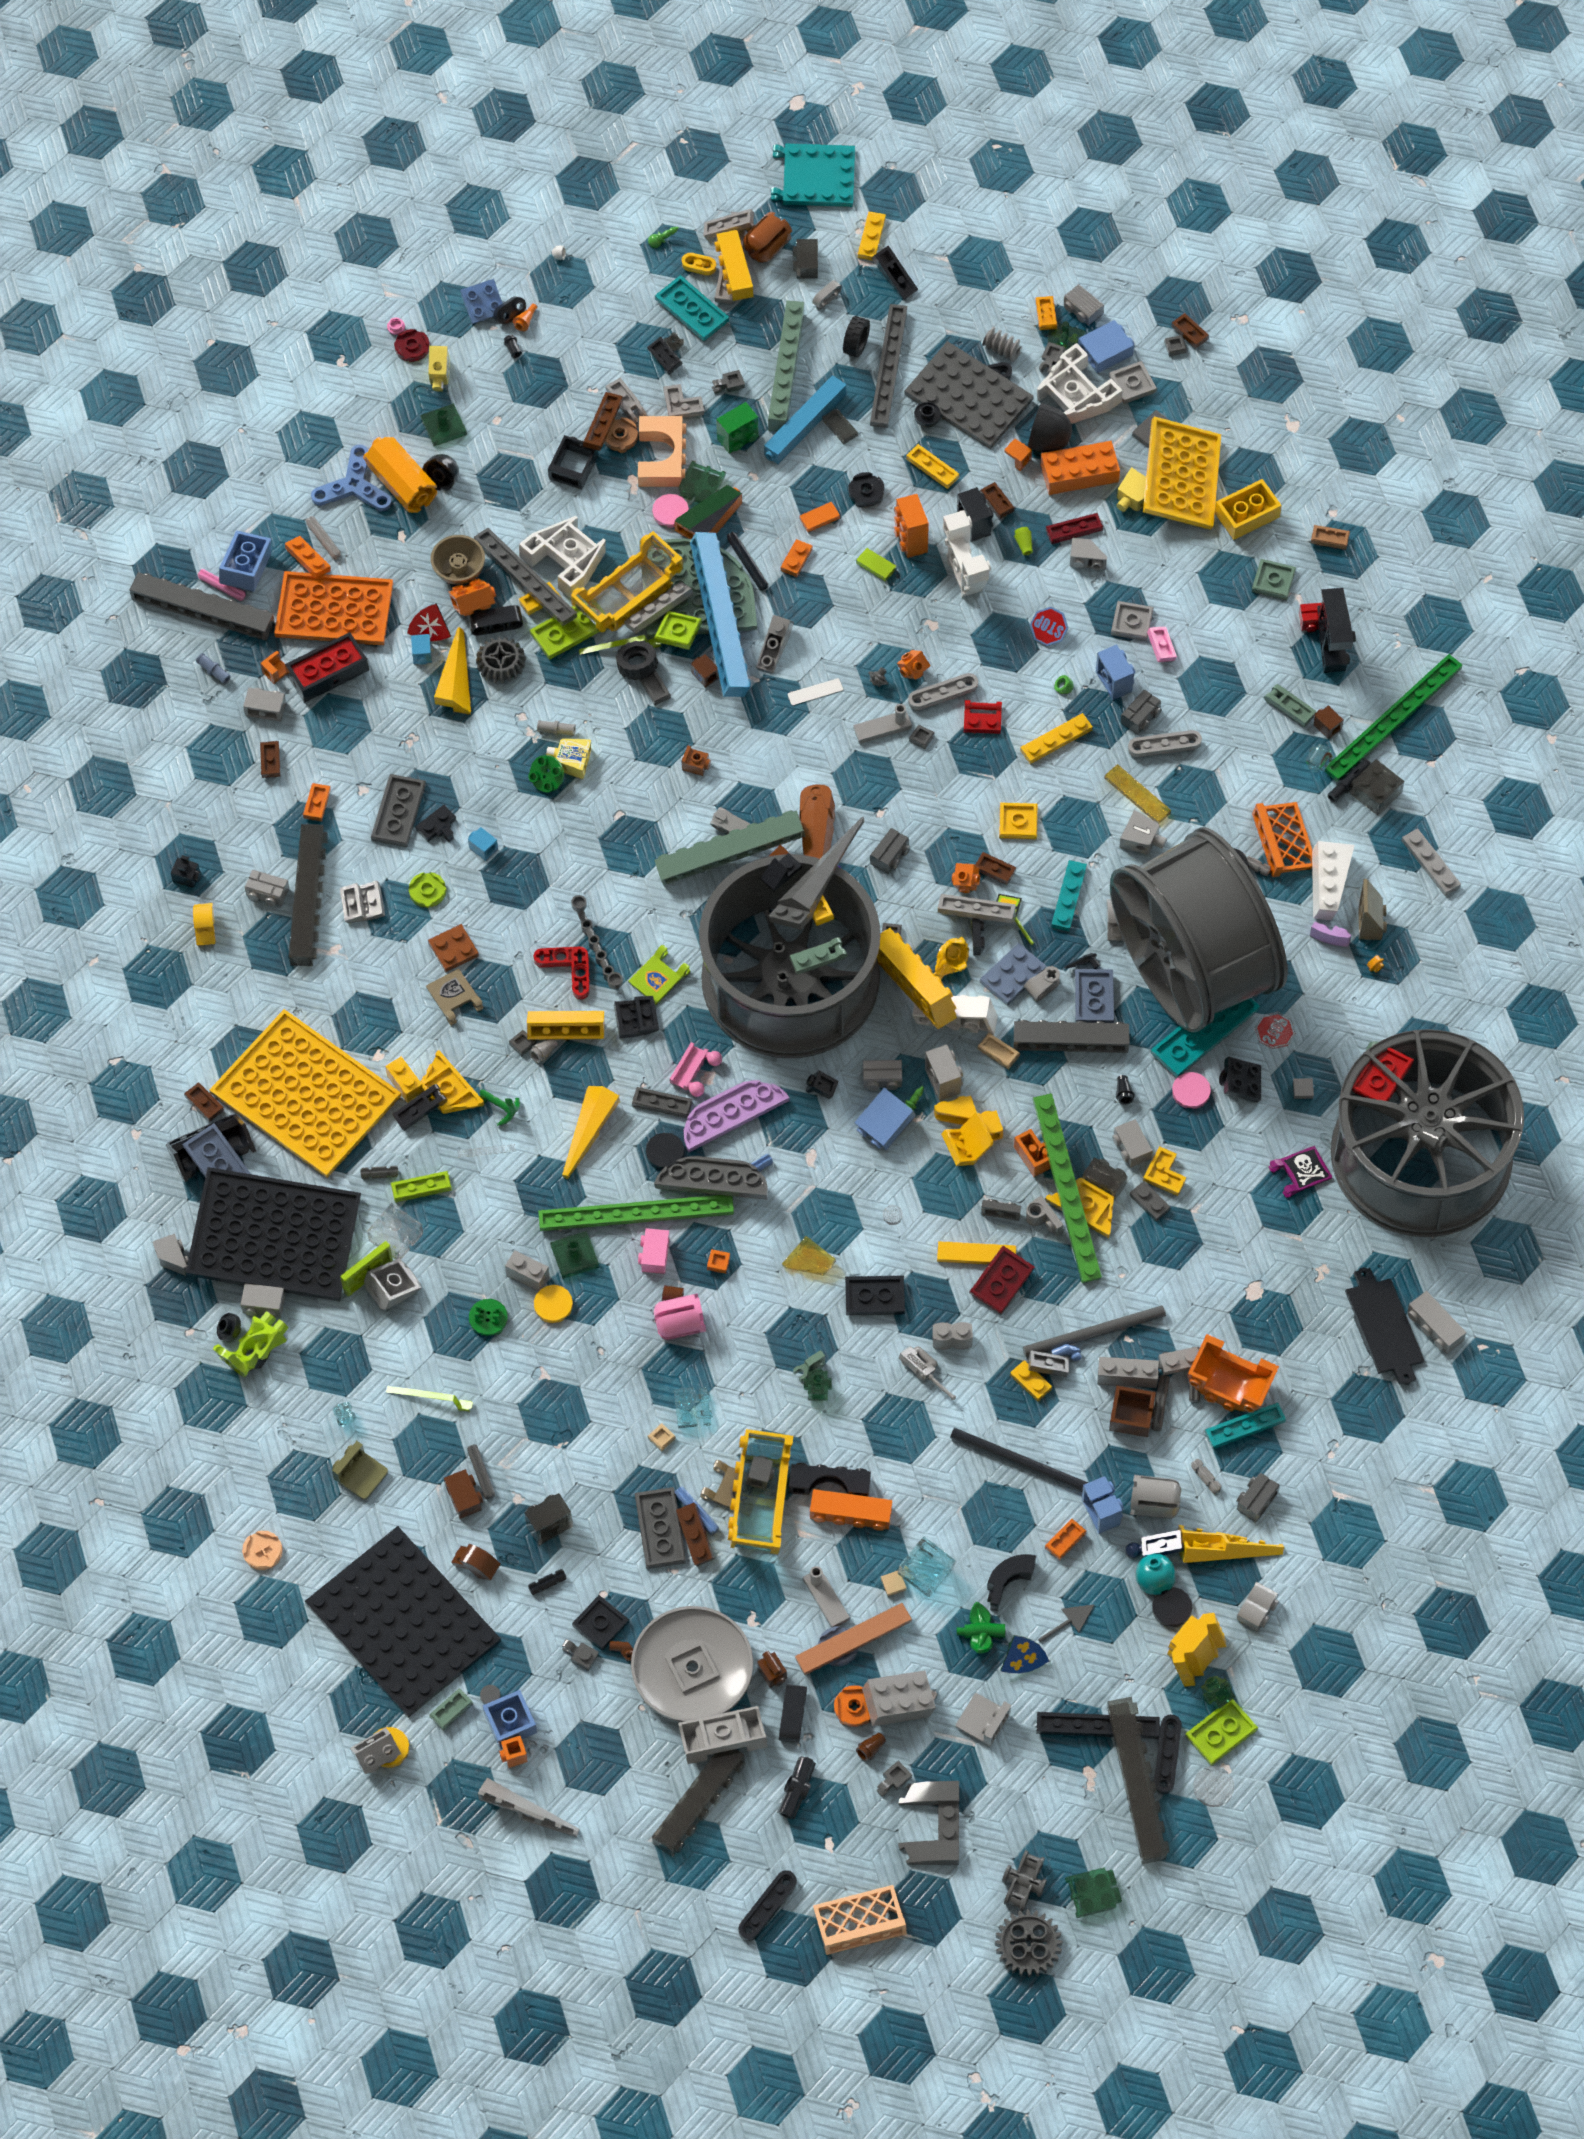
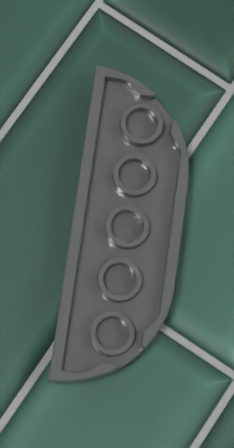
M701 1156L684 1157L678 1159L677 1164L668 1168L666 1166L654 1182L656 1189L768 1200V1186L765 1177L758 1171L757 1167L740 1160Z

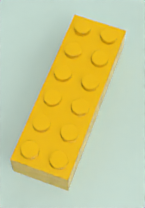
M889 928L880 933V947L877 959L878 964L937 1029L957 1018L955 1013L957 1008L952 1001L953 994L951 990L943 986L941 979L933 975L930 967L923 964L920 956L913 953L910 945L903 942L898 932L894 933Z

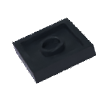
M598 1595L576 1618L572 1626L603 1651L610 1641L629 1623V1619Z

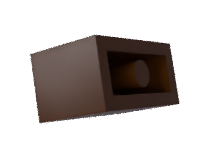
M466 1469L444 1477L445 1487L459 1519L482 1511L481 1503H483L480 1492H476L473 1487L476 1483L472 1474L468 1475Z

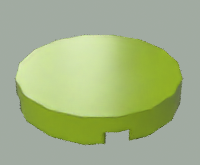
M433 872L419 873L409 883L410 899L420 907L430 908L438 905L446 895L445 881L441 876Z

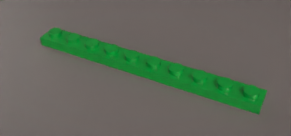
M1448 654L1324 768V772L1336 782L1341 780L1457 674L1463 665Z

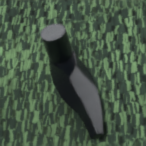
M1090 953L1069 963L1064 968L1067 969L1090 963L1094 969H1097L1100 963L1096 960L1097 954Z

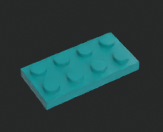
M681 275L655 295L657 302L703 342L730 321L728 315Z

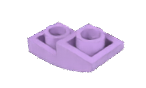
M1316 921L1311 926L1310 936L1317 940L1336 946L1348 947L1350 944L1351 934L1344 928H1339L1335 925L1331 931L1326 925L1319 924Z

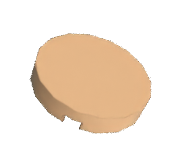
M257 1531L255 1534L248 1536L242 1549L245 1562L256 1570L273 1568L279 1563L283 1552L280 1540L274 1533L269 1531Z

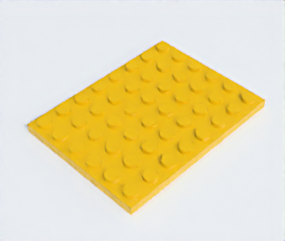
M285 1009L209 1090L210 1094L326 1178L331 1175L402 1096L400 1091Z

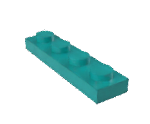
M1072 860L1068 861L1051 928L1070 932L1087 864Z
M1277 1402L1205 1429V1434L1212 1449L1285 1423L1286 1418Z

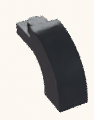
M1021 1554L1012 1556L1002 1561L993 1570L987 1583V1590H990L987 1602H990V1610L998 1612L1003 1591L1009 1583L1019 1579L1031 1581L1036 1564V1555Z

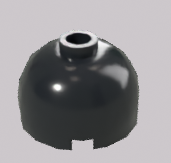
M445 454L432 456L425 462L422 468L437 485L435 489L439 491L441 488L446 489L445 491L451 489L459 477V467L456 461Z

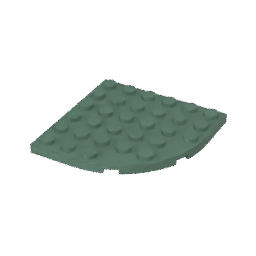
M664 539L663 541L683 558V569L679 574L676 573L672 577L673 585L671 588L683 582L692 588L693 595L670 611L701 618L702 624L697 635L710 634L690 546L691 539ZM656 542L648 558L664 572V569L670 565L673 556ZM720 548V554L723 556L724 571L727 573V585L730 587V599L734 604V617L737 618V630H757L754 592L750 578L737 559ZM641 565L644 591L658 579L645 566ZM666 613L646 627L647 639L655 637Z

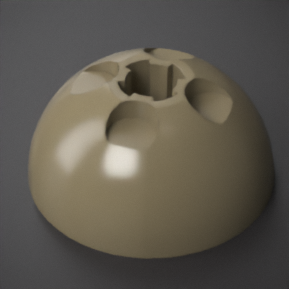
M452 535L442 539L435 545L431 553V565L434 572L441 580L452 585H463L476 579L485 563V553L480 543L466 535Z

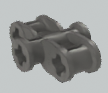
M1025 1850L1018 1870L1013 1869L1011 1865L1007 1866L1002 1882H1009L1011 1886L1005 1897L1004 1905L1010 1904L1020 1908V1911L1023 1912L1031 1892L1041 1897L1047 1880H1040L1037 1877L1044 1864V1857H1036Z

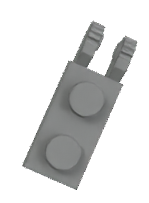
M621 378L605 386L607 392L623 396L620 408L634 423L638 422L636 415L633 413L634 409L637 410L640 416H647L640 401Z

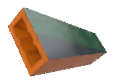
M724 486L674 520L675 531L688 539H692L695 532L717 534L742 504V493L735 487Z

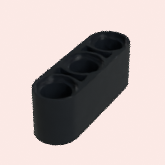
M517 605L476 611L468 615L472 635L475 636L521 628L524 624L521 609Z
M786 1685L779 1741L799 1743L807 1686Z

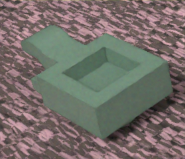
M821 1350L806 1359L804 1364L796 1366L793 1369V1374L802 1372L803 1375L799 1377V1381H806L808 1373L817 1372L824 1367L825 1355Z

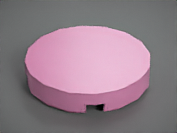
M676 494L662 495L655 501L652 513L654 520L659 525L673 528L674 520L687 512L689 508L687 502L682 497Z
M1195 1072L1179 1075L1172 1087L1174 1100L1183 1108L1197 1109L1204 1106L1209 1100L1211 1092L1207 1079Z

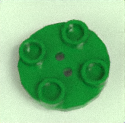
M542 755L537 757L531 764L528 778L538 790L552 792L562 784L564 769L557 758L551 755Z
M483 1299L476 1302L469 1312V1323L472 1330L484 1336L501 1334L508 1321L506 1308L502 1303L494 1299Z

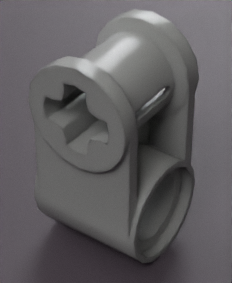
M1049 966L1028 980L1024 988L1038 1002L1059 986L1060 971L1056 967Z

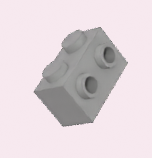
M386 1728L350 1748L360 1769L365 1774L377 1771L379 1766L394 1761L401 1754L391 1733Z

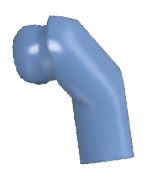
M1069 1344L1051 1350L1053 1355L1071 1356L1073 1361H1078L1082 1357L1080 1354L1081 1350Z

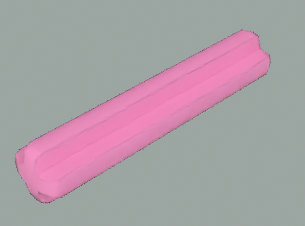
M201 569L198 573L200 580L235 599L243 601L246 597L245 591L240 588L220 584L219 577L205 569Z

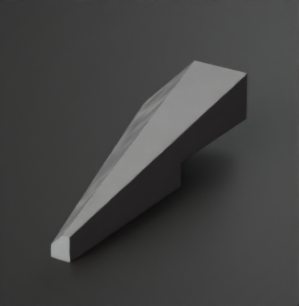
M489 1778L485 1780L479 1789L478 1797L480 1801L518 1812L519 1819L571 1836H578L580 1829Z

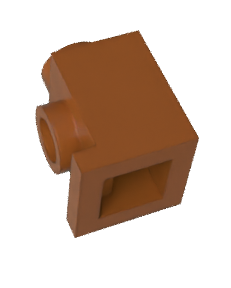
M687 746L681 761L682 770L703 776L705 770H709L711 765L709 753Z

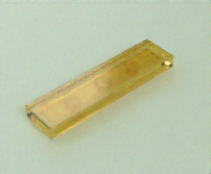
M1118 764L1105 774V780L1153 821L1160 824L1171 814V809Z

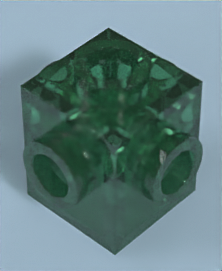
M822 1369L808 1371V1378H804V1390H808V1401L828 1400V1390H832V1378H828V1371H823Z
M1218 1676L1210 1677L1200 1687L1204 1693L1202 1695L1204 1701L1208 1705L1212 1704L1219 1709L1235 1698L1231 1690L1232 1686L1225 1678L1222 1679Z

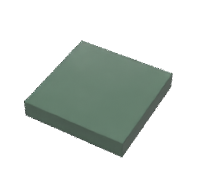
M1260 559L1252 592L1287 600L1296 567Z

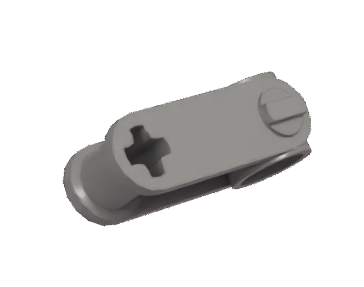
M721 807L713 814L710 822L712 827L726 834H729L734 829L742 830L747 828L750 824Z

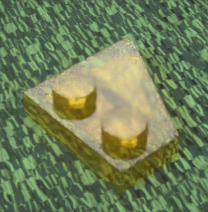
M805 1236L785 1259L782 1266L788 1269L824 1276L834 1265L836 1259Z

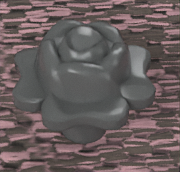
M880 667L879 671H869L870 682L878 687L888 685L884 676L887 670Z

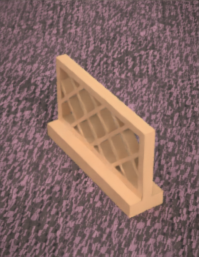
M893 1885L813 1905L826 1955L907 1934L905 1920L902 1916ZM891 1893L892 1899L888 1904L879 1900L882 1894ZM869 1899L873 1902L869 1909L859 1905L861 1900ZM876 1903L885 1907L881 1916L872 1912ZM843 1904L853 1906L849 1914L839 1910ZM856 1908L865 1912L861 1921L852 1917ZM828 1909L833 1913L829 1919L820 1916L819 1911ZM891 1910L897 1913L898 1919L888 1920L884 1917ZM836 1914L845 1918L841 1926L832 1922ZM869 1915L878 1919L875 1925L870 1926L864 1923ZM849 1920L858 1924L855 1930L849 1931L844 1928ZM829 1925L838 1930L835 1935L826 1937L825 1931Z

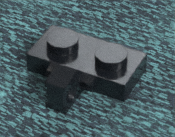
M442 805L415 826L416 831L427 842L435 836L439 837L441 835L450 842L454 838V833L450 828L451 824L456 821V816L445 805Z

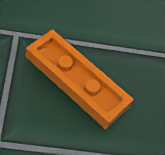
M301 536L285 543V549L315 578L331 571V566Z

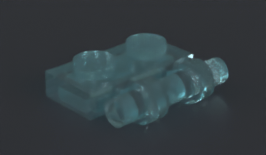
M693 1387L674 1389L678 1429L697 1427V1419H703L704 1426L711 1425V1418L713 1416L712 1410L709 1407L711 1399L707 1387H700V1394H694ZM700 1402L702 1410L696 1411L695 1403Z

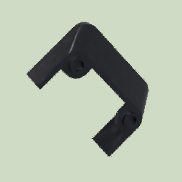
M236 1114L213 1122L236 1154L239 1156L247 1154L249 1149L253 1153L256 1152L245 1123ZM213 1123L171 1140L166 1144L171 1159L184 1182H187L189 1178L196 1175L195 1172L198 1171V1167L185 1151L182 1144Z

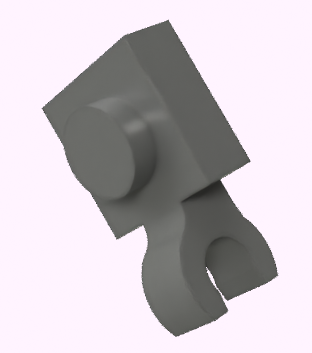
M740 370L722 374V379L712 381L714 393H719L725 388L727 392L745 388V382Z
M566 1639L562 1645L563 1651L573 1655L571 1662L587 1671L590 1670L599 1655L598 1651L582 1642L577 1647L573 1642Z
M898 1760L883 1773L885 1780L877 1786V1792L883 1797L892 1786L898 1790L912 1778V1774Z

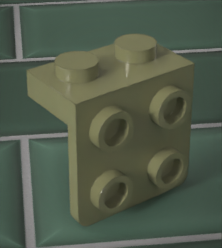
M356 1441L353 1445L351 1444L347 1447L342 1459H338L334 1463L332 1473L334 1480L361 1499L366 1500L386 1477L388 1469L366 1454L363 1444Z

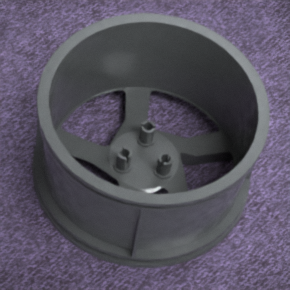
M1200 827L1188 834L1183 842L1141 866L1129 864L1113 871L1110 878V896L1122 938L1144 982L1161 1007L1179 1026L1189 1032H1198L1212 1023L1215 1014L1259 994H1270L1285 986L1288 975L1287 959L1283 941L1272 911L1246 864L1232 846L1217 832L1207 827Z

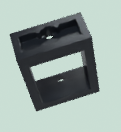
M564 435L548 467L549 479L582 490L598 458V450L583 447V441L573 436ZM567 450L589 457L582 473L560 467Z

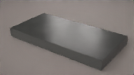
M394 774L389 775L371 834V841L408 847L426 787V781Z
M674 1487L635 1493L646 1569L685 1564L686 1559L680 1521L676 1512L677 1503Z

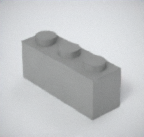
M1427 1291L1409 1304L1407 1310L1409 1318L1421 1326L1423 1333L1434 1340L1438 1349L1448 1354L1465 1340L1466 1331Z
M1099 1357L1097 1384L1157 1388L1159 1361Z

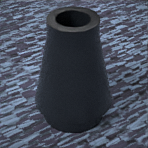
M1120 1075L1117 1077L1116 1099L1120 1104H1130L1134 1100L1135 1093L1130 1085L1128 1076Z

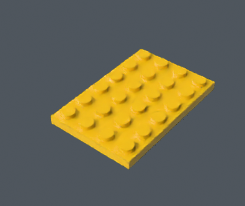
M1153 417L1151 420L1144 494V513L1209 530L1213 528L1221 434Z

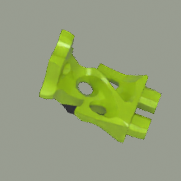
M266 1311L260 1319L256 1316L252 1317L250 1329L238 1340L240 1344L236 1352H230L219 1344L215 1345L213 1350L230 1368L239 1375L246 1377L251 1370L261 1368L264 1365L272 1349L287 1341L283 1335L289 1327L279 1319L272 1327L277 1319ZM254 1350L251 1355L246 1356L247 1351Z

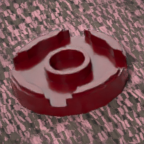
M409 329L399 333L394 342L396 354L404 361H419L429 353V338L424 332H419L416 329Z

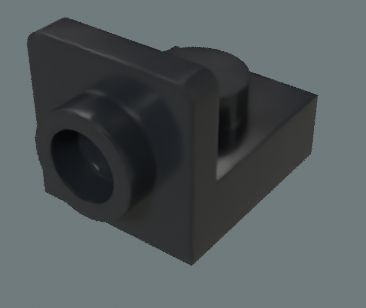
M819 1070L808 1077L806 1092L815 1091L831 1099L839 1081Z

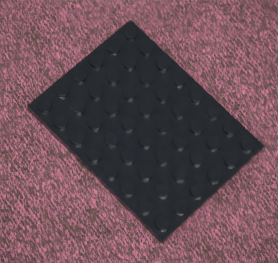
M208 1167L185 1276L245 1285L246 1283L283 1288L286 1293L340 1301L343 1290L340 1276L347 1270L361 1193Z
M399 1526L394 1528L305 1600V1604L408 1718L501 1642V1638Z

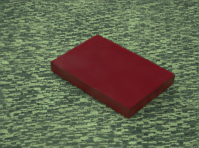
M1002 1246L969 1293L1002 1315L1034 1271L1035 1266L1005 1246Z

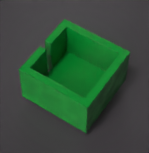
M747 402L716 419L717 440L729 454L733 451H738L742 446L755 441L759 437L758 416Z

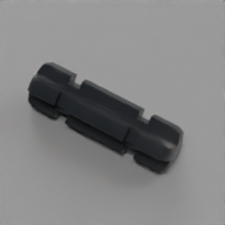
M563 1569L555 1571V1574L551 1573L538 1579L537 1583L535 1581L530 1583L528 1589L532 1595L539 1593V1590L543 1591L556 1585L558 1581L566 1580V1574Z

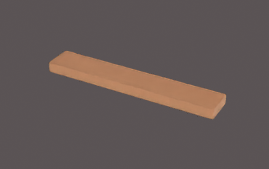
M900 1603L796 1655L795 1659L803 1674L806 1675L912 1622V1619L904 1604Z

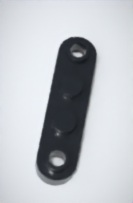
M1172 1714L1165 1716L1161 1721L1154 1776V1789L1162 1795L1169 1794L1174 1788L1182 1723L1179 1717ZM1172 1724L1175 1728L1169 1729L1167 1726ZM1165 1782L1168 1786L1161 1787L1160 1783Z
M788 1870L780 1872L740 1922L738 1932L743 1940L752 1941L756 1939L793 1892L797 1884V1879L793 1872ZM788 1880L790 1884L785 1886L783 1881ZM750 1928L753 1931L752 1933L747 1934L745 1930Z

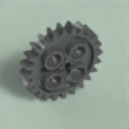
M1027 1909L1026 1915H1023L1020 1910L1018 1911V1917L1011 1914V1921L1004 1919L1005 1926L999 1925V1930L1002 1933H996V1938L999 1940L995 1941V1946L1000 1947L996 1950V1954H1002L999 1961H1006L1005 1968L1012 1966V1973L1019 1970L1020 1977H1022L1024 1972H1027L1028 1978L1031 1977V1972H1035L1037 1977L1039 1976V1970L1047 1973L1046 1966L1053 1968L1052 1960L1058 1962L1059 1957L1056 1954H1061L1062 1952L1059 1946H1062L1063 1941L1057 1940L1061 1937V1932H1056L1058 1925L1051 1926L1053 1919L1051 1918L1046 1921L1045 1913L1039 1917L1038 1910L1033 1915H1030L1029 1909ZM1021 1930L1024 1934L1021 1937H1016L1013 1935V1931ZM1035 1930H1042L1044 1935L1037 1937L1033 1932ZM1027 1940L1030 1941L1031 1946H1027ZM1015 1950H1021L1024 1953V1955L1022 1957H1016L1014 1956L1013 1952ZM1036 1950H1042L1045 1953V1955L1042 1957L1035 1956L1034 1952Z

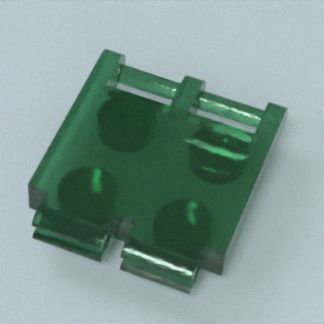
M692 460L685 473V478L682 479L679 485L680 497L692 500L695 497L694 502H702L719 490L726 472L716 471L708 465L705 467L696 464V461Z
M1105 1867L1065 1878L1072 1894L1070 1898L1074 1901L1077 1911L1075 1913L1076 1918L1115 1909L1116 1904L1122 1902L1119 1888H1111L1117 1885L1113 1870L1106 1871ZM1072 1882H1074V1884H1075V1889H1076L1077 1893H1075L1074 1886H1073V1883H1072ZM1077 1899H1079L1082 1911L1080 1910Z

